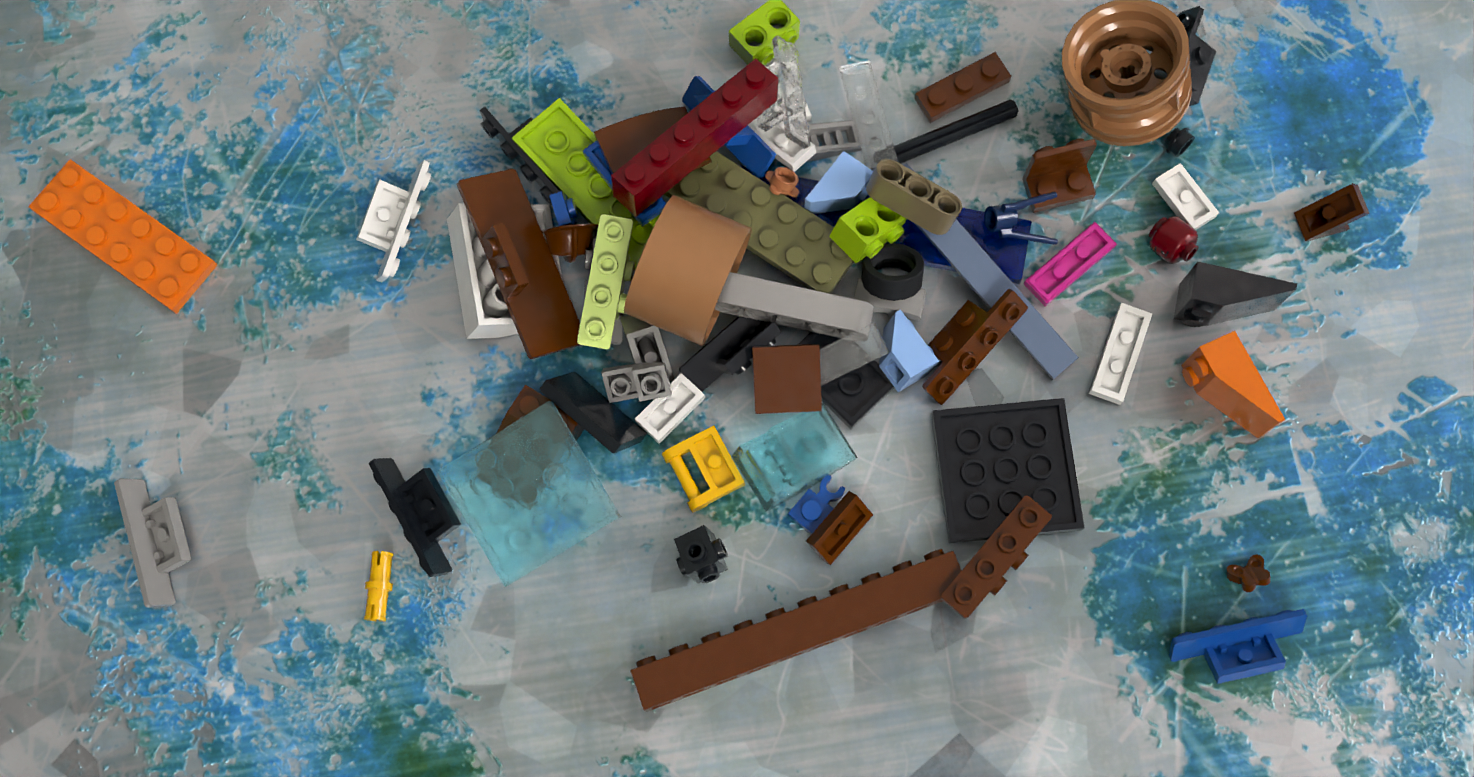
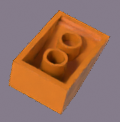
M1235 331L1199 346L1181 365L1184 380L1190 387L1194 388L1200 397L1255 437L1260 438L1286 420Z

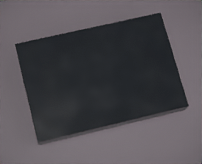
M810 332L798 344L820 345L822 402L850 429L895 388L881 370L879 364L855 341Z
M575 371L545 380L540 387L541 392L611 453L615 454L642 442L647 435V432L613 403H609L606 397Z

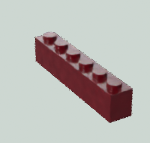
M755 58L611 175L613 197L637 217L777 101L779 78Z

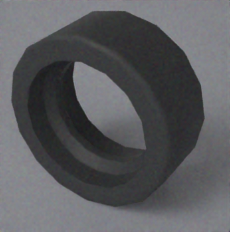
M886 243L873 258L870 259L868 256L863 258L861 281L864 288L875 297L891 301L905 300L914 296L921 289L925 263L922 255L914 248L904 244ZM892 267L902 269L908 273L891 276L877 270Z

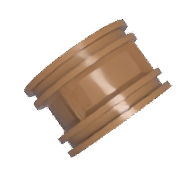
M1114 0L1099 5L1087 12L1073 25L1065 39L1062 49V68L1068 86L1070 106L1077 123L1091 137L1110 145H1141L1160 138L1170 132L1181 121L1189 108L1192 97L1189 38L1183 23L1168 8L1150 0Z

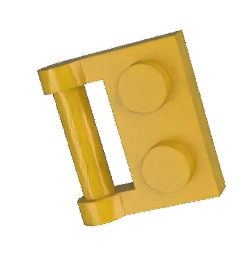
M714 425L668 448L661 454L665 462L670 463L689 499L687 504L692 513L745 486L740 472ZM688 452L691 453L710 489L702 494L682 459V456Z

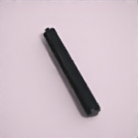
M1007 100L875 153L873 155L874 165L876 167L878 162L883 159H892L898 163H903L1015 118L1019 112L1014 100Z

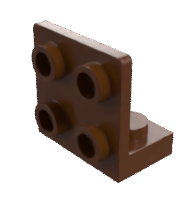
M1080 138L1072 140L1062 147L1053 148V146H1045L1035 151L1022 178L1028 198L1056 192L1058 196L1054 199L1031 205L1033 213L1094 199L1096 192L1087 164L1097 146L1095 139L1084 141V139Z

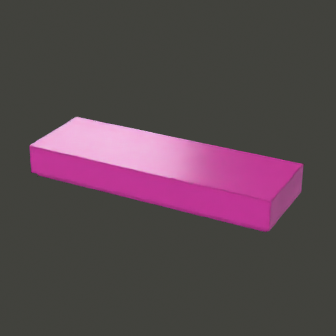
M1093 222L1027 278L1024 285L1046 307L1112 251L1117 243L1096 222Z

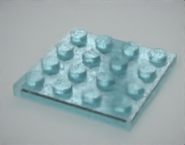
M552 401L541 405L437 471L505 587L621 517Z

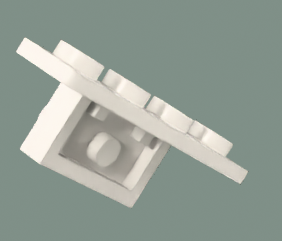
M423 160L417 166L408 191L382 180H379L375 186L356 240L386 252L376 281L382 283L389 276L394 277L399 267L400 259L396 258L399 247L404 248L409 239L411 231L406 228L410 218L415 219L421 205V202L417 201L420 190L425 191L430 181L431 173L427 172L430 162Z

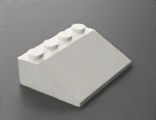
M459 203L448 217L447 224L466 339L500 338L518 334L466 206L464 203ZM530 204L541 231L553 228L549 205ZM552 255L562 278L559 256Z

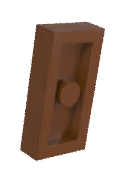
M848 491L806 542L824 562L831 565L873 514L856 494Z

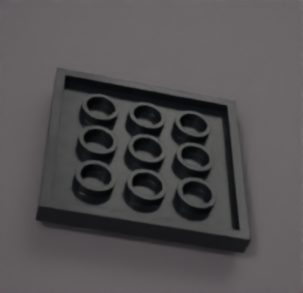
M1064 398L932 411L948 543L988 540L1026 495L1052 515L1050 521L1038 535L1081 531L1085 528Z

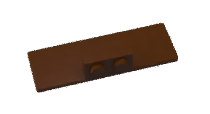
M508 169L459 180L457 183L458 190L528 358L535 359L579 346L580 344L577 343L580 321L516 170Z

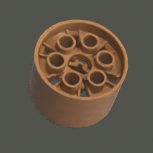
M673 195L663 208L642 252L628 290L624 313L703 346L720 314L719 311L715 310V306L729 273L738 272L750 240L752 228Z

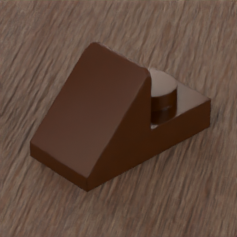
M1353 183L1294 212L1305 241H1312L1345 232L1350 229L1349 223L1370 214L1358 185Z

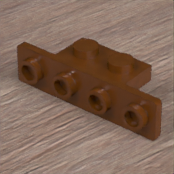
M1008 289L988 312L967 300L928 344L942 364L925 381L922 388L940 405L946 402L1027 311L1028 306L1015 291Z
M1024 496L941 594L940 598L961 617L967 619L989 592L995 596L1008 580L1003 576L1009 568L1012 567L1014 570H1017L1029 555L1024 550L1050 521L1052 515L1031 497Z

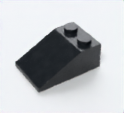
M1197 262L1180 282L1173 319L1183 321V324L1190 327H1201L1275 311L1296 291L1297 283Z

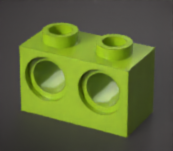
M768 0L729 30V46L747 65L756 58L765 66L775 57L779 50L783 47L788 48L797 41L800 32V19L782 0ZM782 24L784 27L774 28L772 25ZM759 42L761 45L750 46L749 43Z
M869 197L841 216L829 237L855 263H858L866 256L870 259L880 252L887 241L892 244L898 240L905 231L902 226L907 219Z

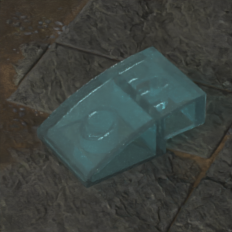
M822 403V411L802 412L770 427L765 434L740 445L732 455L766 512L821 482L825 476H831L858 458L824 403Z

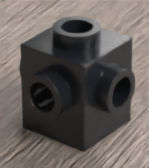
M705 525L674 539L680 554L676 561L684 577L689 576L697 584L709 583L716 580L720 573L728 570L724 558L728 557V553L720 538L716 539L715 535Z

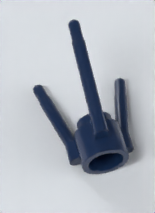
M1051 192L1014 203L988 206L984 212L985 226L990 232L998 231L999 238L1011 237L1056 245L1058 240L1055 238L1013 231L1011 228L1016 226L1018 222V210L1054 199L1058 195L1056 192Z

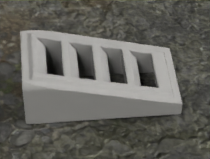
M856 120L798 125L795 129L815 145L816 153L806 162L838 156L843 151L853 153L863 149ZM841 131L846 132L848 143H844ZM831 133H833L835 145H832V141L830 138ZM817 136L821 137L823 146H819Z

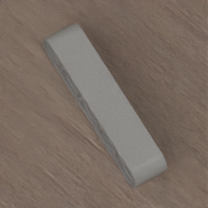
M730 272L715 310L847 340L866 341L869 339L874 306L857 299Z

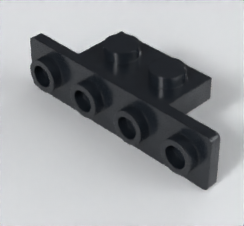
M1200 6L1182 11L1177 15L1183 23L1189 38L1192 97L1189 106L1199 103L1216 54L1215 49L1196 35L1204 9Z
M483 107L480 110L483 122L480 124L490 138L496 136L501 141L500 148L511 161L515 158L522 165L519 167L522 174L530 183L534 180L541 187L539 190L540 194L549 205H552L549 195L560 191L533 160L512 140L515 134L533 120L532 117L511 133H508L488 109Z
M738 316L679 368V372L689 379L701 392L723 373L730 375L736 373L739 375L752 364L750 359L753 358V346L775 345L776 340L774 338L781 333L777 327L778 324Z
M378 458L370 461L369 466L373 472L374 480L383 490L390 510L396 515L404 530L405 538L411 543L419 558L421 568L429 577L450 573L452 568L438 542L458 528L461 523L431 468L421 469L405 482L392 458Z

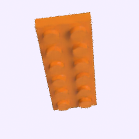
M71 159L28 206L33 212L175 314L181 310L218 265L214 260Z

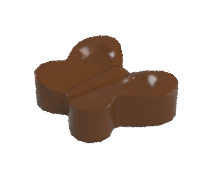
M1252 555L1244 567L1232 564L1226 568L1227 579L1241 584L1245 592L1254 591L1257 585L1266 586L1270 583V572L1264 569V559L1260 555Z

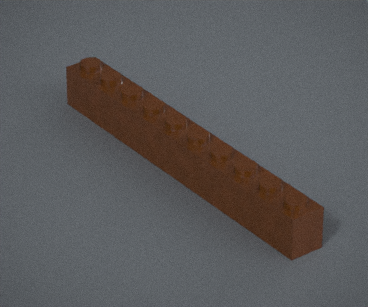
M943 549L935 550L924 555L925 561L913 565L910 560L892 567L894 573L881 577L880 572L873 573L860 579L862 584L849 589L848 584L838 586L829 590V597L817 600L816 596L808 597L797 602L798 608L785 612L784 608H779L765 614L767 620L753 624L752 619L734 625V632L721 636L720 631L702 637V644L689 648L688 643L668 650L670 656L657 660L654 655L637 661V668L630 671L644 711L649 712L943 602L940 598L941 594L962 571L954 551L944 554Z

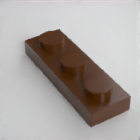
M994 52L916 92L914 99L931 123L1010 82L1011 75L997 53Z

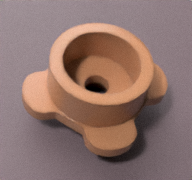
M778 167L775 171H768L765 177L771 185L769 190L773 194H783L791 197L798 196L799 190L795 187L798 183V176L794 171L786 167Z

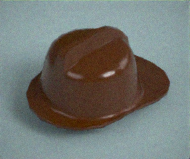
M566 225L542 230V233L546 236L548 248L552 255L562 256L565 261L574 263L577 256L584 255L585 250L591 249L593 231L599 225Z

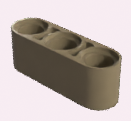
M892 159L879 161L866 185V191L873 200L936 235L946 234L962 210V203L956 195Z

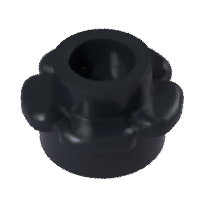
M1178 127L1175 128L1165 140V143L1168 144L1166 152H1172L1177 157L1182 155L1195 138L1189 133L1190 129L1183 128L1180 130Z

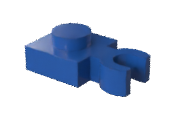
M562 191L549 195L558 226L577 224L574 217L578 216V212L573 198L567 199V196Z
M830 475L822 479L818 494L809 488L788 512V516L810 535L834 509L829 503L841 499L845 492V487L843 486L835 493L827 490L826 486L832 479Z

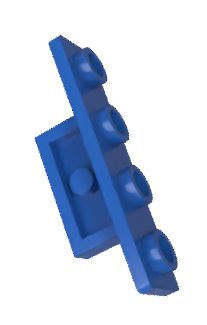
M694 76L682 97V101L692 110L715 91L700 76ZM748 125L724 144L757 178H763L776 156L775 152Z
M1304 609L1296 611L1284 610L1269 617L1260 619L1252 617L1242 623L1228 626L1217 625L1209 630L1197 633L1185 632L1171 640L1169 657L1172 662L1204 655L1217 684L1282 670L1285 667L1286 660L1275 639L1302 633L1308 615Z

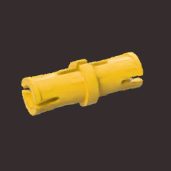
M372 551L369 581L365 582V589L368 590L364 620L385 622L388 593L393 588V584L390 583V575L394 554L381 551L380 554L379 551Z

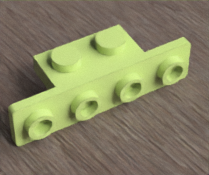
M606 214L600 216L577 343L580 345L606 350L611 347L615 320H619V314L624 313L627 294H623L625 282H631L634 271V262L629 261L630 256L628 254L633 228L632 219Z

